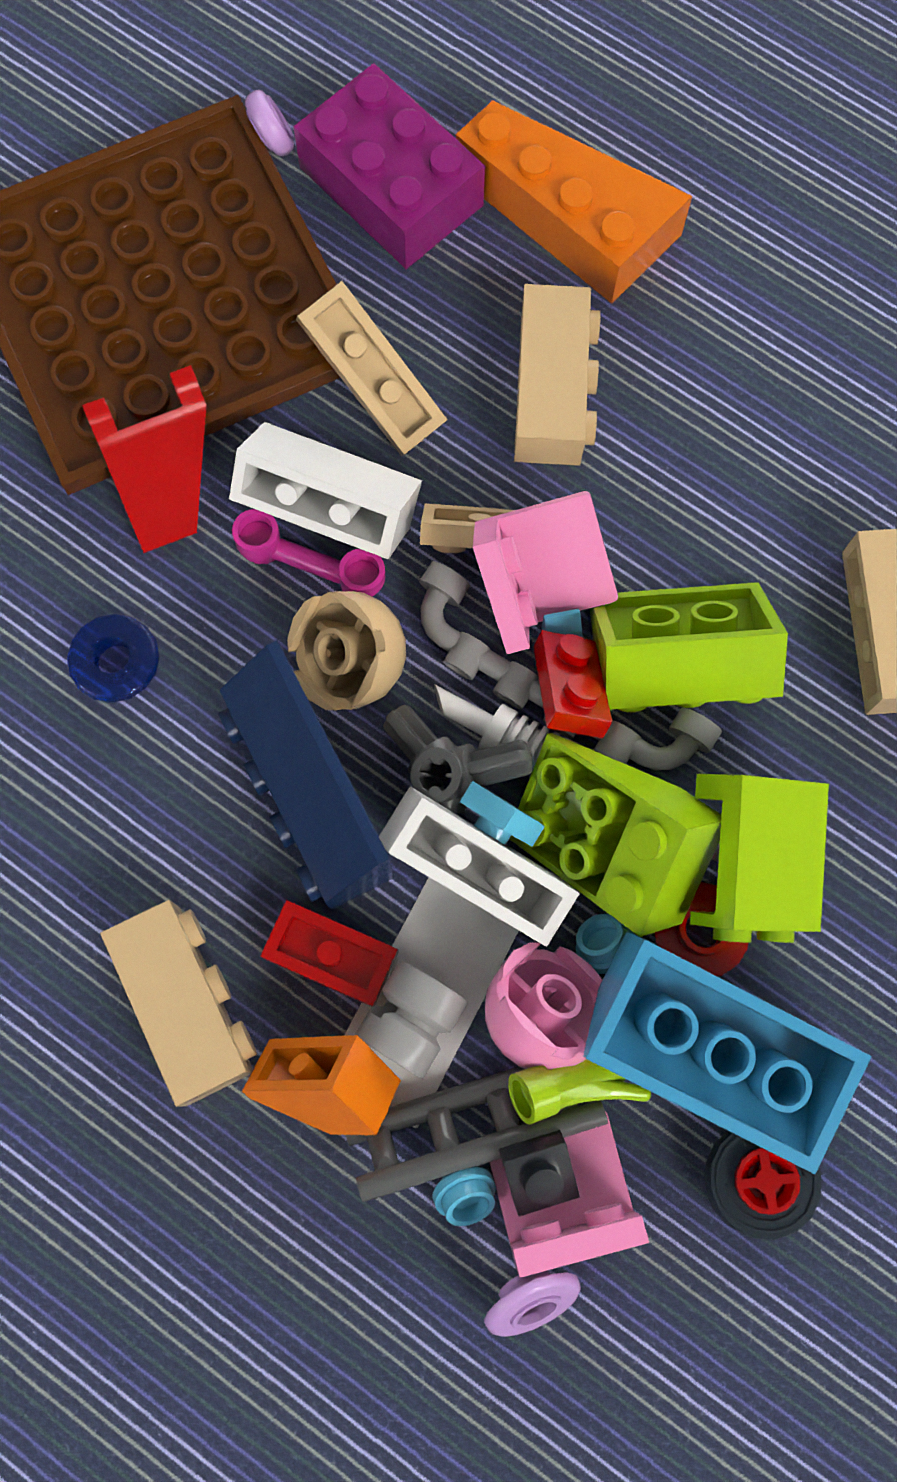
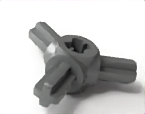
M402 705L396 710H392L386 716V721L383 724L387 734L411 761L408 766V773L410 774L412 787L453 813L465 814L466 806L460 803V800L472 781L486 788V785L526 776L532 772V753L527 743L523 740H516L478 751L471 744L456 746L449 737L438 739L408 705ZM451 767L452 773H447L443 776L446 768ZM450 777L452 778L451 783L446 788L443 786V781L449 780Z

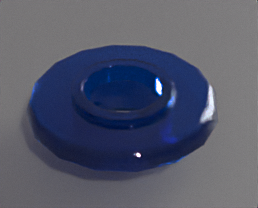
M110 614L96 617L80 628L70 643L67 664L69 675L79 691L93 700L115 703L131 699L147 688L156 675L160 655L157 640L146 625L131 616ZM114 646H123L129 650V660L124 668L113 673L100 670L99 660L104 651Z

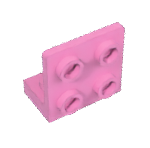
M588 491L475 521L473 550L507 654L530 648V626L537 625L538 622L543 621L544 615L574 609L582 611L613 603L618 599L616 585L593 501Z
M607 1112L608 1124L564 1138L580 1198L518 1217L501 1158L490 1162L519 1277L649 1243L642 1215L633 1211Z

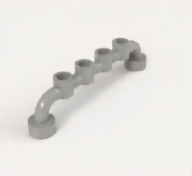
M432 561L419 581L427 590L420 607L421 623L427 636L448 652L443 663L457 674L469 680H473L478 670L497 680L498 683L492 692L515 708L522 710L528 699L543 708L539 678L534 672L519 663L508 661L491 651L487 645L465 632H459L446 623L443 617L445 604L458 606L470 588V584L451 568ZM681 708L669 727V731L677 737L669 746H653L644 741L627 726L612 721L603 739L593 737L599 741L594 751L624 764H627L630 759L652 770H672L685 764L697 750L709 753L722 730L705 716L691 709ZM552 729L569 739H573L576 734Z

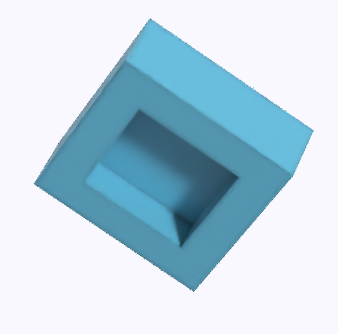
M472 781L460 800V803L480 815L474 826L504 845L512 835L533 847L545 827L534 818Z

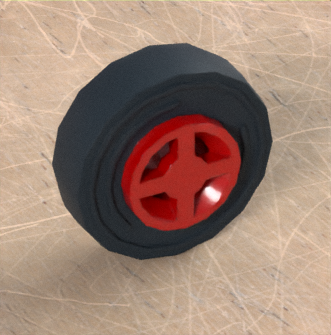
M727 1131L715 1142L706 1161L705 1188L712 1208L727 1226L750 1238L776 1240L796 1233L813 1217L820 1201L822 1180L820 1168H818L816 1174H813L730 1131ZM757 1162H759V1170L755 1173L754 1177H750L757 1169Z

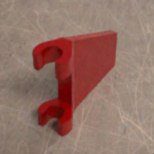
M191 365L169 373L182 407L124 429H117L104 397L82 405L143 553L197 534L206 403Z

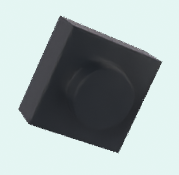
M560 1130L499 1148L518 1217L580 1198L566 1142Z

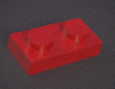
M541 630L533 648L547 728L603 739L612 724V717L596 642L574 634L564 635Z
M286 900L260 957L372 1007L376 1005L399 950Z

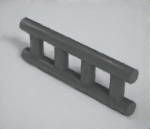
M518 1066L388 1108V1113L377 1135H346L349 1146L365 1141L368 1142L375 1170L356 1177L362 1202L370 1201L447 1176L456 1171L500 1159V1148L560 1130L563 1138L606 1125L608 1124V1119L602 1101H592L582 1105L578 1103L560 1108L559 1113L530 1125L526 1123L521 1124L508 1089L509 1076L524 1070V1068ZM488 1103L497 1132L460 1143L452 1114ZM428 1122L436 1151L399 1163L391 1133Z

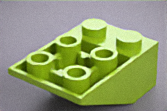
M549 733L546 735L518 807L519 810L534 818L545 827L533 847L512 835L509 838L636 935L642 937L682 924L720 841L721 814L676 785L559 735Z

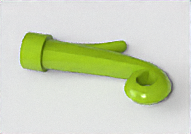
M588 1059L575 1066L547 1069L545 1066L529 1067L511 1074L508 1080L512 1104L519 1117L529 1125L558 1114L560 1108L582 1102L607 1099L648 1101L651 1098V1091L637 1084L623 1082L627 1079Z

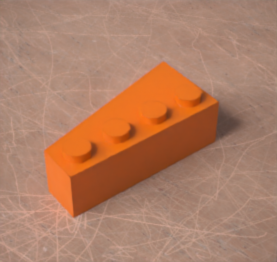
M492 100L456 134V139L485 165L484 200L611 304L682 235L692 195Z

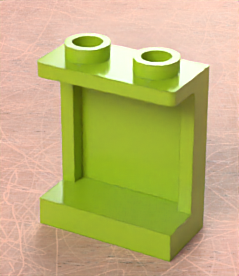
M696 774L695 799L722 801L716 911L691 912V925L713 928V939L729 942H751L752 931H757V940L794 943L795 932H821L829 784L748 775Z

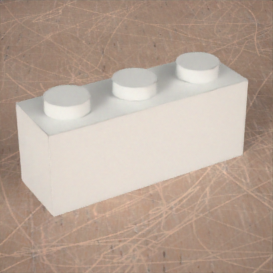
M264 422L237 448L229 499L389 559L410 529L422 480Z
M411 786L379 835L388 853L546 947L580 894L557 875L506 844L504 845L490 837L470 822Z

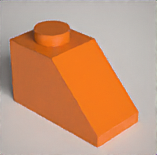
M358 1035L279 1038L268 1040L242 1092L249 1099L330 1135H377L401 1080Z

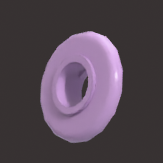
M548 1270L524 1277H519V1275L514 1277L500 1289V1300L487 1312L484 1320L487 1329L491 1334L506 1337L534 1330L552 1321L576 1301L581 1290L577 1275L568 1272L549 1274Z

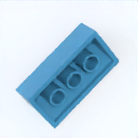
M626 932L599 986L583 1057L813 1174H816L872 1057L629 932Z

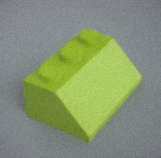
M759 582L619 592L618 599L615 602L590 608L593 641L596 642L610 710L618 709L624 712H638L646 707L666 705L695 708L707 702L736 701L750 704L759 702L763 698L783 697L788 632Z

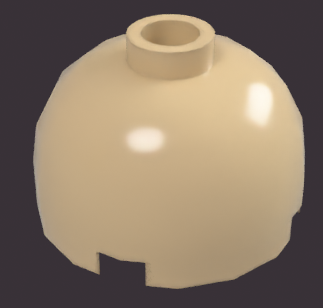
M355 591L327 592L322 596H313L304 601L293 617L287 640L288 652L296 651V661L299 670L294 671L308 700L321 708L336 711L363 707L384 697L401 676L406 660V639L399 620L383 602L366 593Z

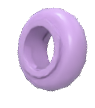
M261 90L252 91L245 100L246 113L251 124L271 152L273 151L278 156L289 154L294 148V140L292 138V130L269 95H266Z

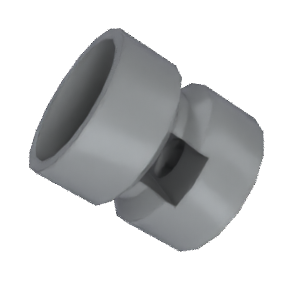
M400 960L382 989L387 1001L384 1006L371 1007L355 1035H358L374 1050L423 1079L441 1050L436 1039L439 1033H451L466 1008L468 1001L439 981Z

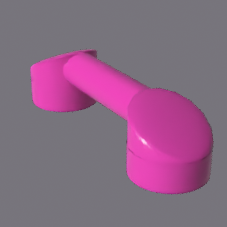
M256 509L244 511L233 523L232 535L236 547L241 555L250 562L269 564L276 560L341 585L342 591L362 592L372 597L384 585L385 566L382 558L378 555L362 549H354L348 552L341 560L282 539L280 538L276 519L272 515Z

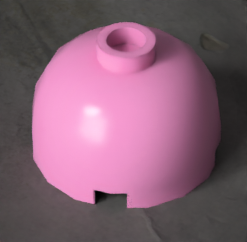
M528 943L514 950L509 955L486 991L485 1021L490 1037L502 1054L521 1068L545 1066L547 1069L575 1066L586 1060L583 1054L602 978L592 965L569 949L559 946L553 953L545 949H537L541 943Z

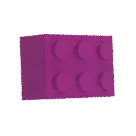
M375 63L371 64L293 126L300 169L405 269H408L483 206L485 165Z

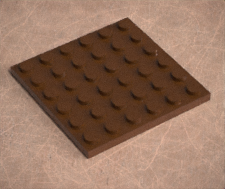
M238 94L0 190V348L67 495L112 477L82 405L104 397L117 429H124L182 407L169 373L191 365L206 403L205 437L340 378L296 321L298 315L337 284L270 154L251 124L246 108Z

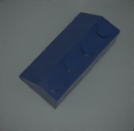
M278 640L266 645L219 690L228 708L219 712L218 715L233 745L242 740L245 741L253 759L243 765L258 795L261 796L270 791L279 809V812L269 817L285 848L296 843L306 863L297 868L296 872L309 898L313 902L323 896L331 911L393 879L394 874L391 860Z

